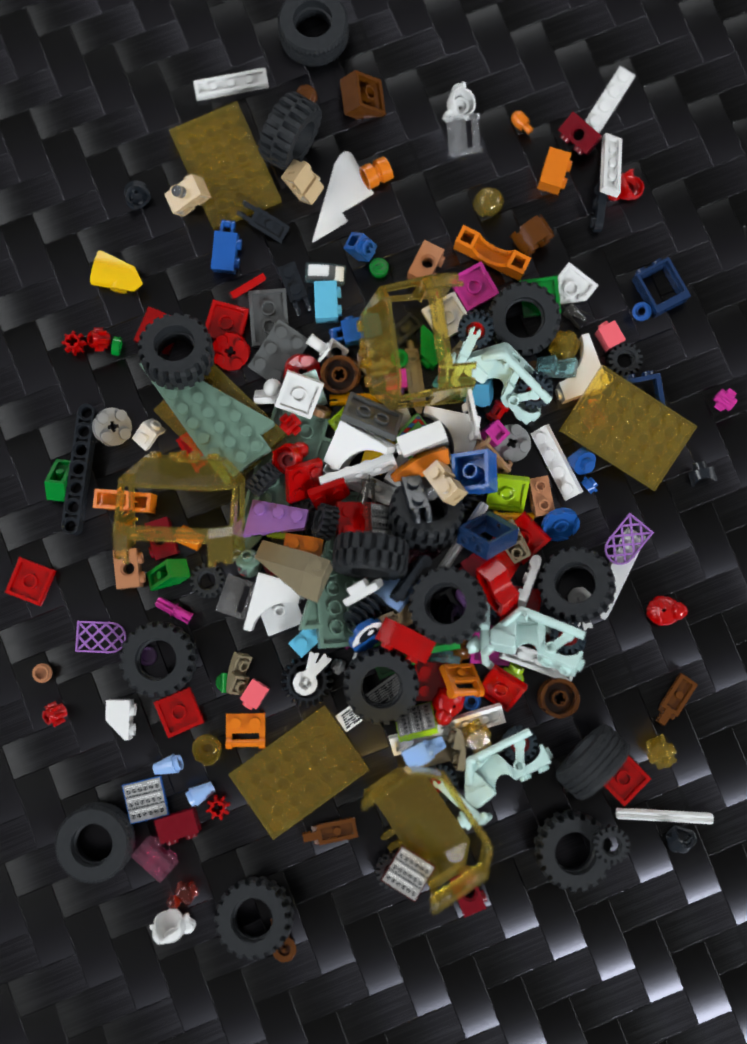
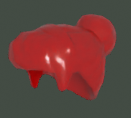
M634 169L621 174V193L617 198L607 195L609 200H636L643 194L644 183L639 177L634 176Z
M305 442L285 443L272 451V464L285 475V467L303 462V459L308 455L309 447Z
M656 596L653 601L649 602L646 608V616L659 626L670 625L678 620H682L688 613L687 607L683 603L677 602L668 596Z
M447 687L443 689L438 688L439 692L432 700L435 720L437 724L442 726L451 723L452 717L462 711L465 696L449 699Z

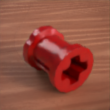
M495 400L494 406L489 413L485 414V417L490 422L497 419L500 421L504 413L509 411V407L507 408L501 401Z

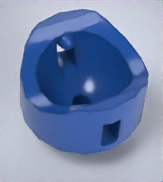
M582 446L569 456L567 461L574 472L584 475L594 470L596 456L586 447Z

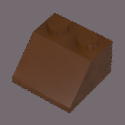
M357 70L340 79L344 115L355 119L386 115L380 79Z

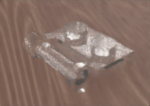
M480 113L446 117L449 156L482 152L478 123ZM467 120H471L473 147L467 148L465 122Z
M228 574L216 611L246 621L255 583ZM245 586L251 587L242 613L237 612Z

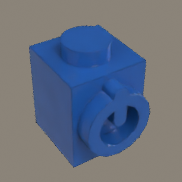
M351 232L343 249L357 261L369 262L376 253L377 245L364 233Z

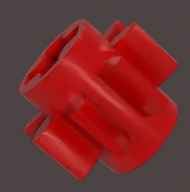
M94 327V330H91L87 335V343L95 351H104L110 345L111 337L107 331H103V327Z
M72 330V334H64L65 341L61 343L67 346L64 349L67 353L72 350V354L76 356L77 352H84L83 347L87 343L82 340L84 336L81 333L77 336L76 332Z
M284 413L279 418L281 424L278 427L287 436L290 434L296 436L301 431L299 426L302 422L295 414L291 413L288 416Z
M54 701L44 706L45 711L42 712V717L47 725L53 724V727H56L65 722L64 717H67V710L62 703L57 705V702Z
M216 794L214 802L212 800L207 801L211 806L206 812H211V819L219 816V819L222 820L223 813H230L227 807L231 802L225 801V795L222 798H218ZM217 803L219 806H223L220 812L219 809L214 808Z

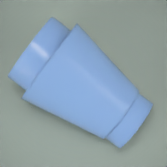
M172 754L153 764L155 775L179 773L184 768L183 759L179 754Z
M210 781L189 788L185 795L193 807L200 805L216 790Z

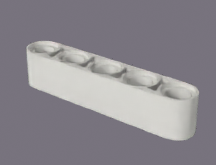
M627 528L624 534H630V528ZM634 535V543L641 542L640 535ZM624 536L625 544L631 543V536ZM632 545L625 546L626 553H633ZM635 545V551L639 548L640 545ZM622 546L616 547V554H623ZM639 552L629 563L617 565L609 562L608 565L616 581V593H614L615 599L613 604L610 603L609 610L606 613L603 612L600 618L605 620L610 614ZM626 555V560L630 559L632 555ZM617 556V562L623 563L624 557Z

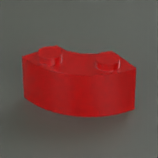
M492 557L476 569L477 581L486 594V601L500 617L517 605L519 592L511 583L508 570L502 562Z
M385 617L375 639L382 642L380 646L389 651L394 648L406 654V659L415 664L418 661L426 664L436 642L387 617Z

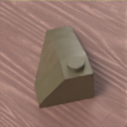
M262 540L255 555V558L262 565L273 572L300 597L318 603L333 570L332 563L328 559Z

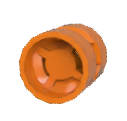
M384 156L374 160L373 165L367 163L359 167L361 178L368 190L379 186L380 181L385 183L394 177L392 168Z

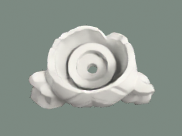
M466 82L457 83L453 86L447 100V110L442 117L444 122H451L454 118L467 120L470 118L469 115L473 113L476 107L475 98L472 91L466 89Z
M170 908L167 911H162L155 917L154 924L150 925V930H152L154 941L157 944L164 945L165 943L176 942L183 934H190L195 929L196 921L190 917L189 913L183 915L178 909Z

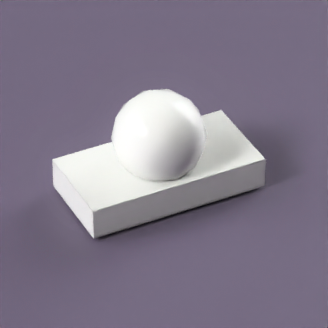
M273 378L267 380L263 387L264 390H255L254 404H275L282 386L281 383Z

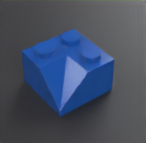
M489 449L451 454L452 472L456 476L454 479L460 481L468 494L480 495L498 492L497 456Z

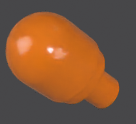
M515 111L512 114L511 122L518 130H524L527 134L533 131V128L529 125V118L522 111Z

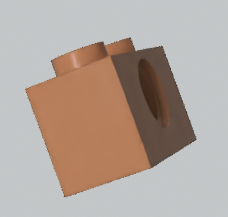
M424 240L408 271L407 279L426 288L429 283L433 284L437 277V273H435L437 268H441L446 257L443 256L445 249ZM429 262L432 264V267L426 268L423 266V263Z
M548 475L530 478L528 496L534 519L545 517L550 511L555 510Z
M138 548L113 550L116 589L144 587L143 583L146 582V575L142 571L141 566L144 563L143 552H140ZM132 563L134 571L128 574L126 567Z

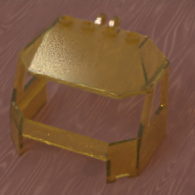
M457 272L431 274L380 286L362 311L359 320L356 321L357 331L361 333V339H359L360 350H358V356L362 357L360 368L366 369L367 374L364 377L365 387H369V393L390 410L462 403L467 397V390H473L475 387L476 379L472 377V370L476 369L477 362L453 364L443 297L447 295L451 287L464 285L462 280L458 281L459 275ZM416 286L412 294L389 296L388 294L389 291ZM423 299H428L439 366L438 388L401 395L402 374L391 302L419 300V302H422ZM431 396V398L427 401L399 404V402Z
M186 450L169 452V455H162L160 451H152L118 479L113 526L115 559L120 560L123 558V562L128 564L129 549L136 545V540L208 543V568L215 567L216 562L221 561L225 565L232 564L245 550V538L243 536L245 529V477L226 457H220V454L217 453L200 456L198 451H192L187 456ZM125 486H128L129 512L123 515ZM240 486V515L237 518L238 491ZM134 488L206 491L233 488L230 526L211 529L135 526L138 518L135 517Z
M415 765L396 768L364 790L362 809L366 810L376 803L392 827L380 837L382 841L389 839L394 834L399 838L389 844L388 850L393 851L403 844L409 852L435 867L426 881L430 888L431 911L434 915L488 878L489 864L493 851L491 841L443 771ZM429 778L442 781L482 840L478 865L466 866L470 839ZM457 874L461 875L459 878H457L456 880L445 886L443 889L438 891V887L440 885H442L443 883H445Z

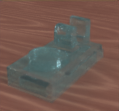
M443 651L441 654L440 652L431 653L427 662L460 664L461 657L454 656L452 651Z

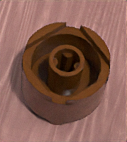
M539 214V216H535L524 223L518 233L514 231L510 238L520 253L530 256L539 246L542 248L548 244L554 237V232L542 214Z
M335 355L323 363L320 376L327 390L332 393L342 394L356 388L360 382L361 369L353 358L346 355ZM343 370V374L345 376L342 378H338L339 374L337 373V371Z
M550 678L539 687L537 701L540 708L546 714L562 719L576 712L580 704V695L576 686L569 680ZM555 695L561 696L562 700L557 701Z

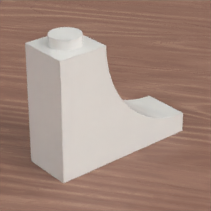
M589 333L581 335L578 339L580 360L575 370V375L559 382L556 386L555 394L562 404L605 390L608 387Z
M425 405L423 416L435 422L441 420L443 428L451 440L453 454L473 451L477 440L469 442L468 434L472 432L469 414ZM478 416L479 425H480V421H481V417H480V416Z
M340 420L323 461L329 464L331 469L339 471L349 466L355 456L362 451L372 450L387 455L394 453L396 446L379 435Z
M441 420L396 437L398 443L395 444L398 454H403L404 458L436 447L449 446Z
M258 572L243 630L253 631L259 617L271 606L286 602L299 604L305 598L300 597L277 576Z

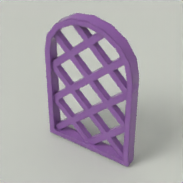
M629 513L605 543L604 552L607 559L617 565L629 563L654 532ZM629 518V524H624L625 521ZM632 518L638 523L632 524ZM630 526V534H624L623 527ZM632 526H639L640 533H633ZM642 526L649 532H643ZM620 529V530H621V534H620V535H615L616 532ZM649 534L647 538L643 540V535ZM634 535H640L641 542L634 543ZM624 536H631V543L625 544ZM614 537H621L622 544L615 545ZM612 539L613 545H608L609 541ZM632 545L633 553H626L625 546ZM635 545H640L639 548L635 551ZM622 546L623 554H616V547ZM613 547V555H608L607 548ZM626 555H632L630 559L626 560ZM617 556H623L624 562L618 563Z
M77 621L75 652L114 653L123 648L117 649L114 644L118 640L122 644L127 640L125 629L118 623L110 621ZM82 623H91V624H90L88 627L85 628V626H84ZM95 623L104 625L98 628V626ZM109 624H113V625H117V626L112 629ZM92 625L97 629L93 635L88 631ZM81 626L84 630L79 634ZM105 626L111 630L107 635L101 631ZM118 627L123 631L120 636L115 632ZM85 632L90 636L86 641L81 638V635ZM98 633L103 636L99 642L94 638ZM112 633L117 637L113 642L107 638ZM80 639L83 644L78 647ZM91 639L96 643L92 648L87 644ZM106 639L110 645L104 649L101 643ZM85 645L89 650L80 649ZM99 646L102 651H95L94 649ZM111 646L115 649V651H107V650H108Z

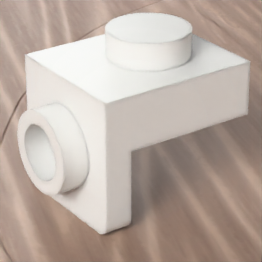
M151 418L142 422L132 439L147 451L151 448L157 437L164 434L166 430L159 421Z

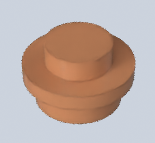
M38 664L34 667L32 676L35 681L45 683L51 679L52 669L48 664Z

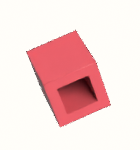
M615 320L610 323L608 321L601 323L598 326L599 329L595 332V336L605 353L626 340Z
M253 678L240 698L243 701L242 705L250 710L253 708L258 709L270 688Z

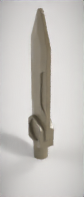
M407 340L404 351H406L409 358L408 364L405 366L408 395L417 414H421L426 396L418 348H414L413 340Z

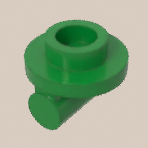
M221 673L216 679V686L221 693H227L228 673Z

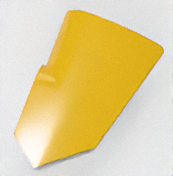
M101 250L97 252L90 276L91 285L110 288L118 293L134 292L143 285L134 266Z

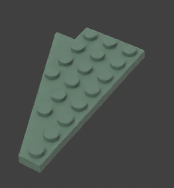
M156 381L152 382L224 484L272 451L262 437L263 434L276 426L271 419L204 381L200 383L197 381L195 386L191 388L185 386L182 390H178V387H174V390L167 389L166 385L160 387L156 384Z
M274 407L270 419L276 426L267 431L264 437L271 450H276L285 443L305 442L309 447V452L303 459V462L318 457L324 460L332 439L325 437L330 419L319 418L315 415L308 419L295 414L302 422L299 426L301 431L296 436L293 434L287 436L278 427L281 424L279 418L284 413L289 416L291 412ZM272 451L256 462L253 475L262 466H265L266 463H272ZM281 473L273 486L259 497H255L248 489L230 548L239 551L253 549L264 536L261 534L245 538L243 536L253 499L286 506L291 505L286 501L284 474Z
M350 492L351 494L341 501L362 502V497L358 492ZM336 531L331 540L325 541L321 557L330 560L331 563ZM332 570L318 603L307 599L298 628L299 630L316 629L318 649L351 647L349 645V637H353L354 633L345 623L343 614L345 611H349L350 607L355 606L357 602L346 606L343 600L350 595L347 588L359 582L362 578L344 576Z

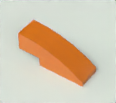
M440 446L412 457L390 475L393 482L401 481V477L421 475V477H425L422 472L435 460H439L447 465L450 464L448 448Z
M95 489L92 508L155 514L157 495L124 490Z

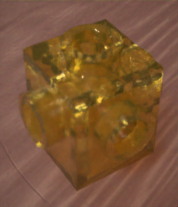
M558 331L548 351L557 360L572 362L581 342L572 331Z
M479 718L461 727L465 735V745L467 748L471 747L474 753L492 744L489 738L492 734L487 725H482Z
M664 734L645 742L649 752L647 757L651 764H656L658 770L669 768L677 762L674 755L677 754V751L672 742H667Z

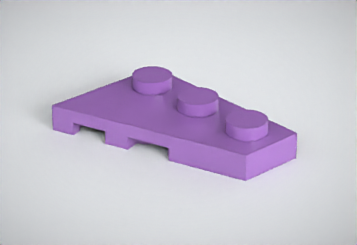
M253 499L243 536L245 538L259 534L269 535V533L303 531L306 528L309 510Z

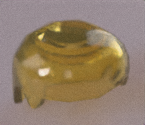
M484 188L474 197V210L482 217L485 215L494 216L503 207V196L495 188Z
M203 734L193 742L192 752L196 761L203 763V766H210L220 758L222 746L215 736Z

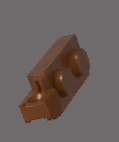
M679 673L657 709L660 713L655 721L665 726L669 718L673 720L675 717H678L698 684L684 674Z
M354 816L311 826V831L303 832L302 834L304 842L314 841L315 845H324L358 837Z

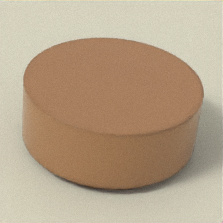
M317 404L313 415L328 419L331 416L332 410L327 406Z

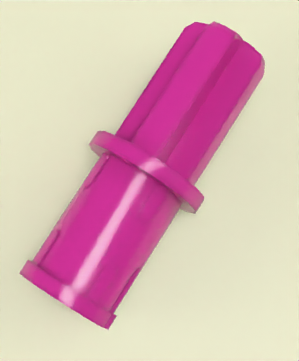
M159 597L155 603L157 608L170 614V617L173 616L186 624L190 622L193 613L181 608L178 603L174 604L163 597Z

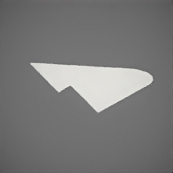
M348 151L341 153L334 164L312 242L347 223L348 221L342 212L374 194L372 190H368L360 175L359 166L352 153Z

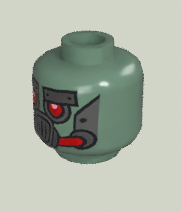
M245 549L237 554L235 559L236 566L241 576L250 578L261 572L262 564L255 558L257 551Z

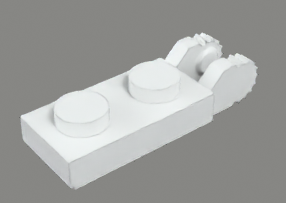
M533 555L529 561L528 572H525L522 583H524L523 589H518L517 607H526L541 568L542 557L539 555Z

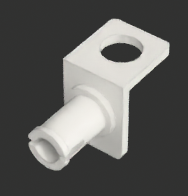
M312 333L306 341V344L319 352V363L325 356L328 358L334 356L331 350L335 347L342 351L341 355H347L349 352L348 348L333 338L325 343Z

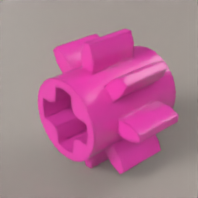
M730 388L726 391L721 389L713 398L716 402L714 407L720 412L725 409L730 411L738 401L735 398L737 393Z

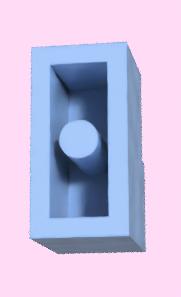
M441 736L430 740L425 739L401 751V754L409 770L412 771L432 761L437 753L446 748V744Z

